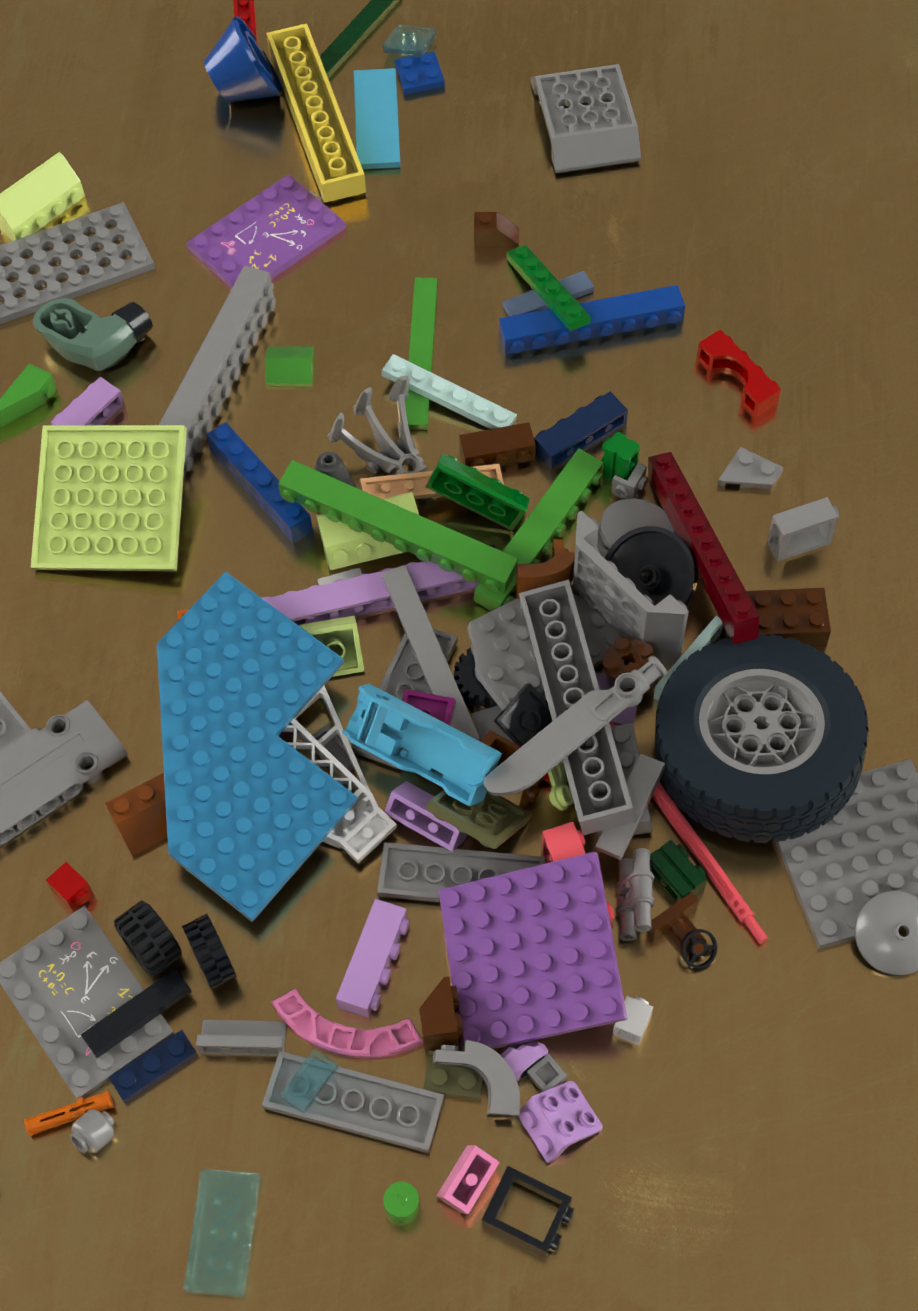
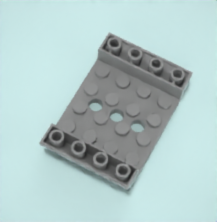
M619 64L531 77L534 95L539 96L551 140V158L555 173L641 161L638 125ZM608 99L611 102H603L602 100ZM587 102L589 105H582L581 103Z
M583 511L578 512L573 594L585 600L591 608L597 609L606 622L618 630L621 637L639 639L650 644L655 657L662 665L673 666L682 655L689 612L686 605L682 601L676 600L670 594L654 606L650 597L641 594L636 589L632 580L625 578L618 572L613 562L607 561L601 556L597 548L599 529L597 522L591 516L588 517Z

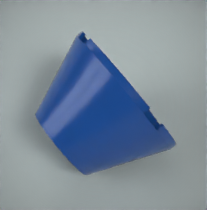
M239 16L232 19L204 60L205 68L213 84L228 103L275 97L283 94L280 92L283 89L264 50L261 51L256 43V37Z

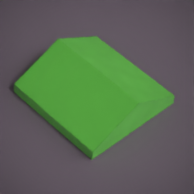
M314 346L268 347L265 357L266 386H312Z

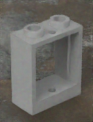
M828 497L773 515L767 544L776 561L778 562L831 544L837 520L839 519V512L836 506L832 505Z

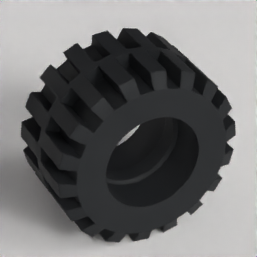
M143 900L114 920V926L119 936L148 974L156 976L182 957L181 948L171 931L156 911Z

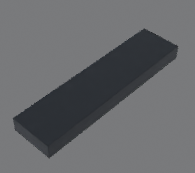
M175 968L80 1035L95 1057L98 1058L192 991Z

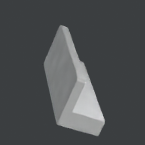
M203 1020L201 1035L197 1034L196 1047L200 1054L278 1056L279 1051L285 1052L287 1024L285 1021Z

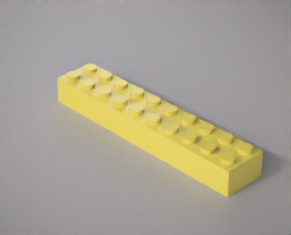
M307 23L266 33L271 59L323 202L326 203L366 193L365 175Z

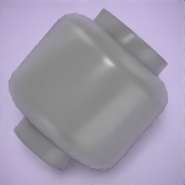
M90 1109L72 1124L70 1139L80 1152L97 1153L114 1137L112 1127L114 1120L106 1111L99 1112L95 1109Z

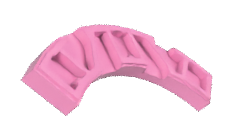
M296 988L271 1001L279 1017L299 1037L311 1045L335 1055L360 1059L384 1058L410 1051L424 1044L410 1017L389 1026L364 1030L336 1022L333 1023L323 1018L305 1002Z

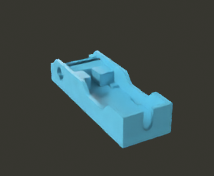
M371 684L359 686L358 690L360 692L357 698V707L350 717L347 728L342 732L351 743L401 770L419 774L443 787L447 795L468 806L484 800L487 793L484 779L497 767L501 752Z

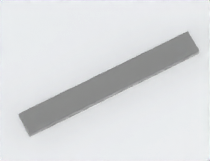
M403 565L381 573L431 694L454 698L456 704L450 726L480 741V737L406 566Z

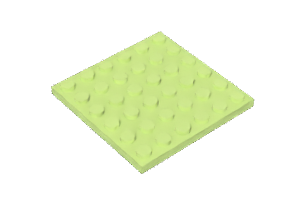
M43 425L31 568L34 570L177 571L187 428L184 425Z

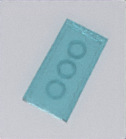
M201 1169L184 1292L245 1297L260 1174Z

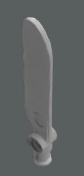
M650 656L648 662L639 670L634 669L630 673L619 675L615 680V685L610 690H592L491 771L484 779L486 790L494 796L516 794L532 786L624 709L638 705L642 700L643 694L650 689V684L660 676L664 677L667 675L665 667L655 656ZM627 688H634L630 692H624Z

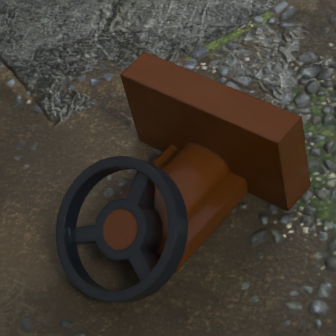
M691 892L652 919V929H649L647 933L653 941L665 933L678 949L683 961L693 968H704L714 961L718 945L713 934L704 929H697L687 918L697 910L699 902L697 897ZM700 932L706 933L713 945H706L707 941ZM706 950H712L711 956L706 962L698 965L694 964L697 957L703 956Z

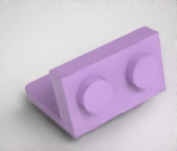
M568 1081L532 1096L520 1109L518 1116L547 1163L556 1160L569 1145L592 1136L602 1129L600 1120L573 1081Z

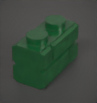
M669 840L660 849L650 854V872L653 873L654 878L677 903L691 892L695 896L702 892L706 886L707 876L701 866L698 864L694 866L688 859L689 855L682 845L676 846L672 840Z

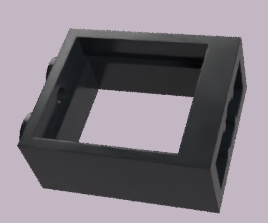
M507 1166L482 1218V1227L547 1258L549 1252L555 1253L562 1236L558 1232L562 1223L568 1225L575 1209L570 1207L572 1197ZM516 1183L561 1204L543 1242L498 1220Z

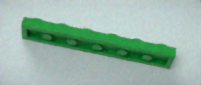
M527 245L506 252L507 260L569 331L591 324L590 315Z

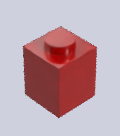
M67 862L46 879L50 889L72 911L77 906L85 904L90 894L93 893L88 882Z

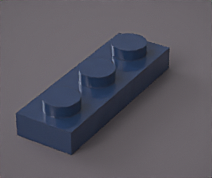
M180 1030L110 1076L109 1079L123 1102L127 1103L198 1056L183 1030Z

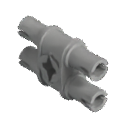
M645 848L635 849L633 851V859L624 858L619 861V882L615 886L617 891V907L615 912L620 922L619 939L623 941L637 939L636 931L646 932L652 929L651 908L655 903L652 897L654 875L650 872V850Z

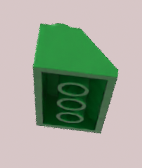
M443 453L425 486L513 531L526 513L530 499L520 490L511 489L503 485L500 480L490 478L482 474L478 469L468 467L460 463L455 457L447 456Z

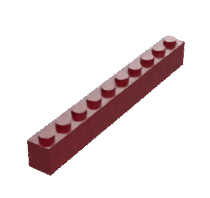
M672 452L648 457V480L676 534L689 545L694 553L698 567V577L733 644L757 639L760 616Z

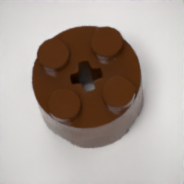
M619 637L615 640L603 657V667L610 688L615 685V680L619 675L630 673L634 669L639 670L648 662L650 656H655L650 644L639 639H628L626 637ZM659 678L650 684V689L645 692V695L655 688ZM627 688L624 692H630L634 688Z

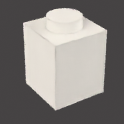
M627 996L624 1002L628 1020L616 1022L613 1035L639 1046L652 1016L653 1006H650L649 1002L643 998Z

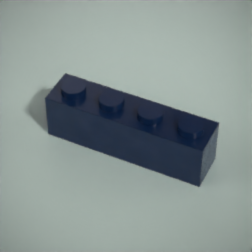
M611 391L603 396H598L592 403L578 408L574 414L565 419H560L551 428L539 432L534 437L536 454L550 470H553L572 458L578 448L585 450L626 425L628 409Z

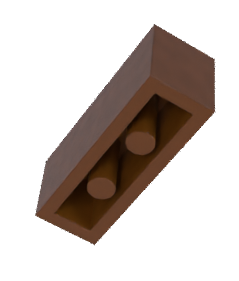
M529 422L459 435L462 461L468 467L499 464L502 467L506 464L527 462L535 459L536 444Z

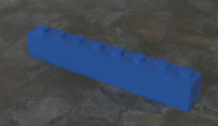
M674 285L579 303L590 315L591 324L569 331L551 309L499 318V335L505 354L519 353L531 349H541L557 344L562 345L578 340H587L599 336H609L615 333L630 332L636 329L652 328L658 325L683 321L685 303L679 286Z

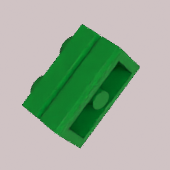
M617 432L612 438L608 437L602 445V450L604 451L601 459L603 462V476L612 481L614 476L628 480L639 462L640 444L632 439L628 440L627 436Z

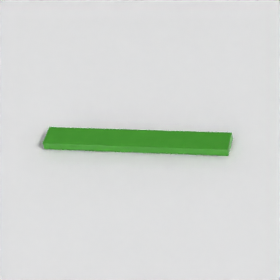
M415 277L409 362L432 373L438 280L437 278ZM409 389V396L405 401L409 430H428L430 399Z

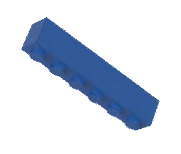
M227 422L206 434L210 451L293 544L313 531L310 514L301 504L297 502L290 503L282 498L279 492V480Z

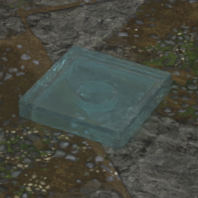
M397 25L382 45L383 52L422 57L436 38V29Z

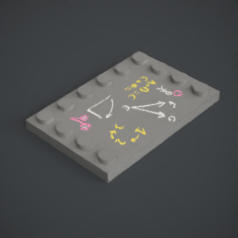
M85 906L0 962L1 986L76 1099L79 1097H84L85 1099L109 1082L110 1076L174 1035L173 1030L160 1014L100 1057L96 1058L80 1034L141 993L144 989Z

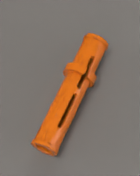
M107 1090L85 1099L84 1097H79L77 1102L25 1118L26 1131L29 1136H33L34 1134L75 1121L90 1109H95L99 1112L112 1109L114 1104L111 1094Z

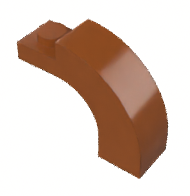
M553 539L551 560L540 564H517L515 582L517 599H520L519 593L565 580H569L570 584L572 583L575 552H569V549L564 548L563 539Z

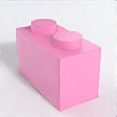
M467 1145L436 1197L459 1213L469 1214L500 1162L476 1145Z

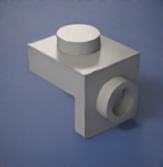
M637 463L628 480L614 476L611 492L623 499H635L639 490L643 491L647 485V466Z

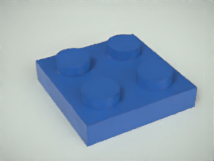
M435 52L394 59L396 72L404 95L445 87V80Z

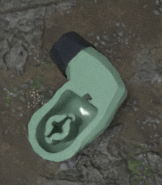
M69 298L56 299L44 304L35 313L32 321L38 333L66 360L82 364L96 371L116 366L134 345L145 339V336L153 327L147 312L135 302L126 304L111 313V316L100 318L94 312L85 309L74 299Z

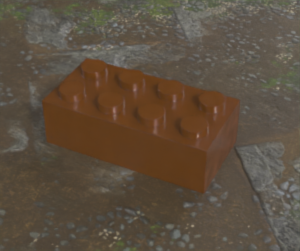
M824 588L746 591L760 616L759 634H765V636H770V634L783 636L784 639L792 638L800 641L801 644L806 643L813 647H827L831 627ZM723 625V638H728L729 635Z

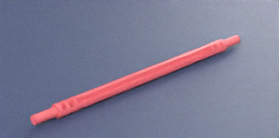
M611 721L609 722L610 727H611V726H616L615 723H613V722H611ZM658 782L652 798L726 900L742 924L745 923L759 944L764 943L768 940V936L755 920V913L750 909L747 902H745L742 895L727 877L662 784Z

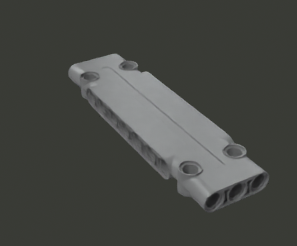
M88 700L64 715L52 716L43 729L34 728L0 749V847L77 796L83 789V783L91 784L97 782L102 776V770L111 767L128 755L121 742ZM60 729H65L60 733H56ZM93 765L90 769L83 770L86 766Z

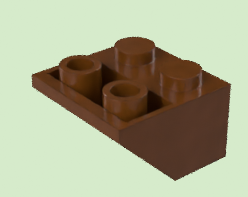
M444 977L419 1008L425 1054L429 1053V1050H441V1045L458 1046V1039H463L461 1014L455 1013L459 1010L456 985L451 986L450 977Z

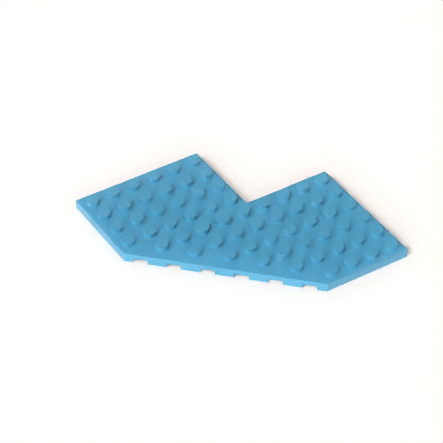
M225 571L157 643L168 853L172 859L253 922L358 801V797L279 737L280 733L344 664V659Z

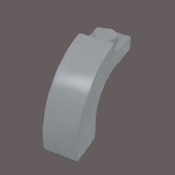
M465 1040L462 1043V1051H458V1046L441 1045V1050L433 1052V1064L465 1066L480 1074L488 1090L487 1115L519 1116L520 1093L516 1077L506 1060L495 1050L482 1043Z

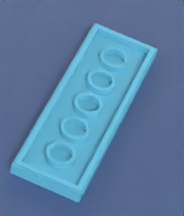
M396 68L354 70L356 153L362 169L399 168L400 147Z

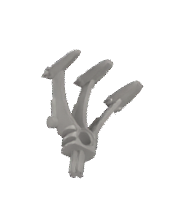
M408 376L399 377L389 393V400L392 402L397 401L400 440H396V443H394L376 418L372 410V388L369 387L361 393L356 405L353 406L354 416L365 415L381 449L376 452L349 434L344 429L345 418L343 413L337 416L327 435L329 443L338 442L341 439L356 452V455L368 464L366 468L374 474L379 469L388 472L389 475L426 472L428 467L423 465L424 460L422 457H418L420 453L415 449V442L411 438L404 400H407L409 396L410 378ZM410 465L414 470L406 471L402 466Z

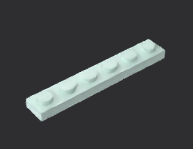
M393 354L382 369L381 376L393 382H396L401 376H408L410 378V390L489 429L511 426L516 421L517 414Z

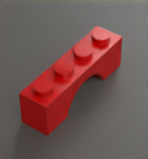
M721 329L698 343L697 358L711 372L729 371L743 380L745 387L743 388L741 403L755 417L778 404L781 392L779 385L772 381L764 373L763 369L756 365L749 358L748 354L741 350L734 343L733 339L727 336Z

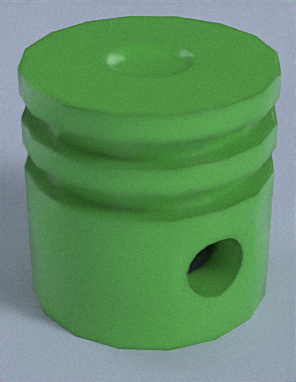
M407 1182L391 1184L384 1194L385 1211L393 1223L408 1225L413 1223L420 1213V1200L417 1190Z

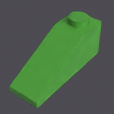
M31 364L27 365L0 398V428L44 405L54 395L57 387L51 373Z

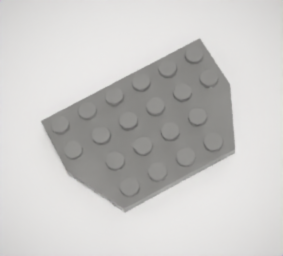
M573 594L592 664L596 668L603 664L605 652L621 635L614 626L606 622L597 609L591 608L585 600ZM515 599L469 622L468 634L471 639V651L474 655L476 677L502 711L527 683H530L542 696L545 695L520 599Z

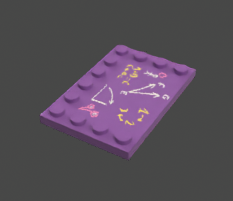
M288 174L186 242L189 251L232 289L244 265L270 272L271 279H273L346 228L345 221Z

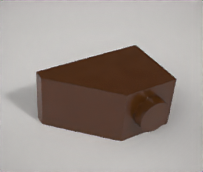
M474 212V247H519V227L498 212Z

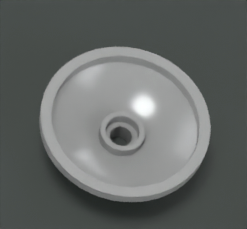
M901 891L884 892L871 898L861 908L855 923V939L861 955L875 969L890 975H906L918 971V898L916 896ZM899 927L905 928L906 935L904 937L899 934Z

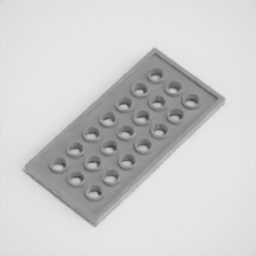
M122 202L0 245V301H4L0 305V325L37 312L44 304L52 300L61 298L73 299L155 269L154 262L125 203ZM110 225H115V226H116V227L113 228V229H108V228H107V227L110 226ZM88 233H95L93 236H86ZM68 240H74L71 244L65 243ZM118 240L124 241V242L121 243V244H115V243H114V242H116V241H118ZM48 247L53 248L51 251H44ZM96 248H103V249H102L101 251H99V252H94V251H93V250L96 249ZM26 255H32L29 259H23ZM76 255L82 256L79 259H72ZM124 256H131V258L127 260L121 259ZM6 262H11L9 266H2ZM54 263H61V264H60L59 266H57V267H52V266H51V265L54 264ZM104 263L110 264L108 267H101ZM34 270H39L37 274H30ZM82 271H89V273L85 275L79 274ZM11 278H18L15 282H9ZM62 278L68 279L66 282L63 283L58 282ZM40 286H47L43 290H37ZM21 293H24V294H25V295H24L23 297H21V298H16V295H18V294H21Z

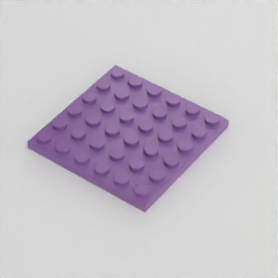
M596 852L439 889L452 986L456 985L459 1010L456 1013L461 1014L463 1039H460L461 1049L462 1043L465 1040L479 1042L492 1049L628 1020L599 857Z

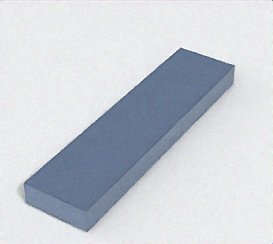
M585 271L558 280L575 299L594 292V285ZM534 290L502 302V307L508 317L550 309Z

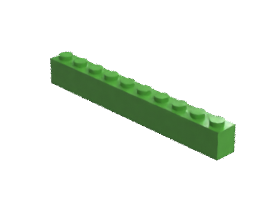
M294 460L290 462L278 483L280 495L284 500L290 503L297 502L310 512L322 513L333 522L340 521L347 524L356 532L363 531L371 535L376 541L388 542L399 551L413 553L424 562L431 561L438 564L441 569L447 572L454 571L467 581L479 582L492 592L499 591L505 594L516 572L518 558Z

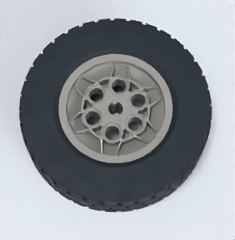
M759 634L757 639L733 644L730 637L718 640L716 644L712 642L702 647L701 651H695L676 668V671H673L667 680L656 710L655 759L665 763L661 780L664 787H666V791L672 800H675L676 805L684 813L687 812L688 817L699 824L701 822L704 828L712 832L716 830L719 835L728 838L733 836L736 837V840L749 842L754 840V843H768V840L773 842L786 841L789 837L790 839L803 836L805 832L809 834L819 829L820 825L824 826L844 808L853 795L861 776L869 735L867 711L862 695L857 686H854V681L847 672L844 673V669L835 660L832 662L831 657L822 651H816L815 647L806 643L801 644L800 641L792 638L784 639L783 636L772 634L770 636Z

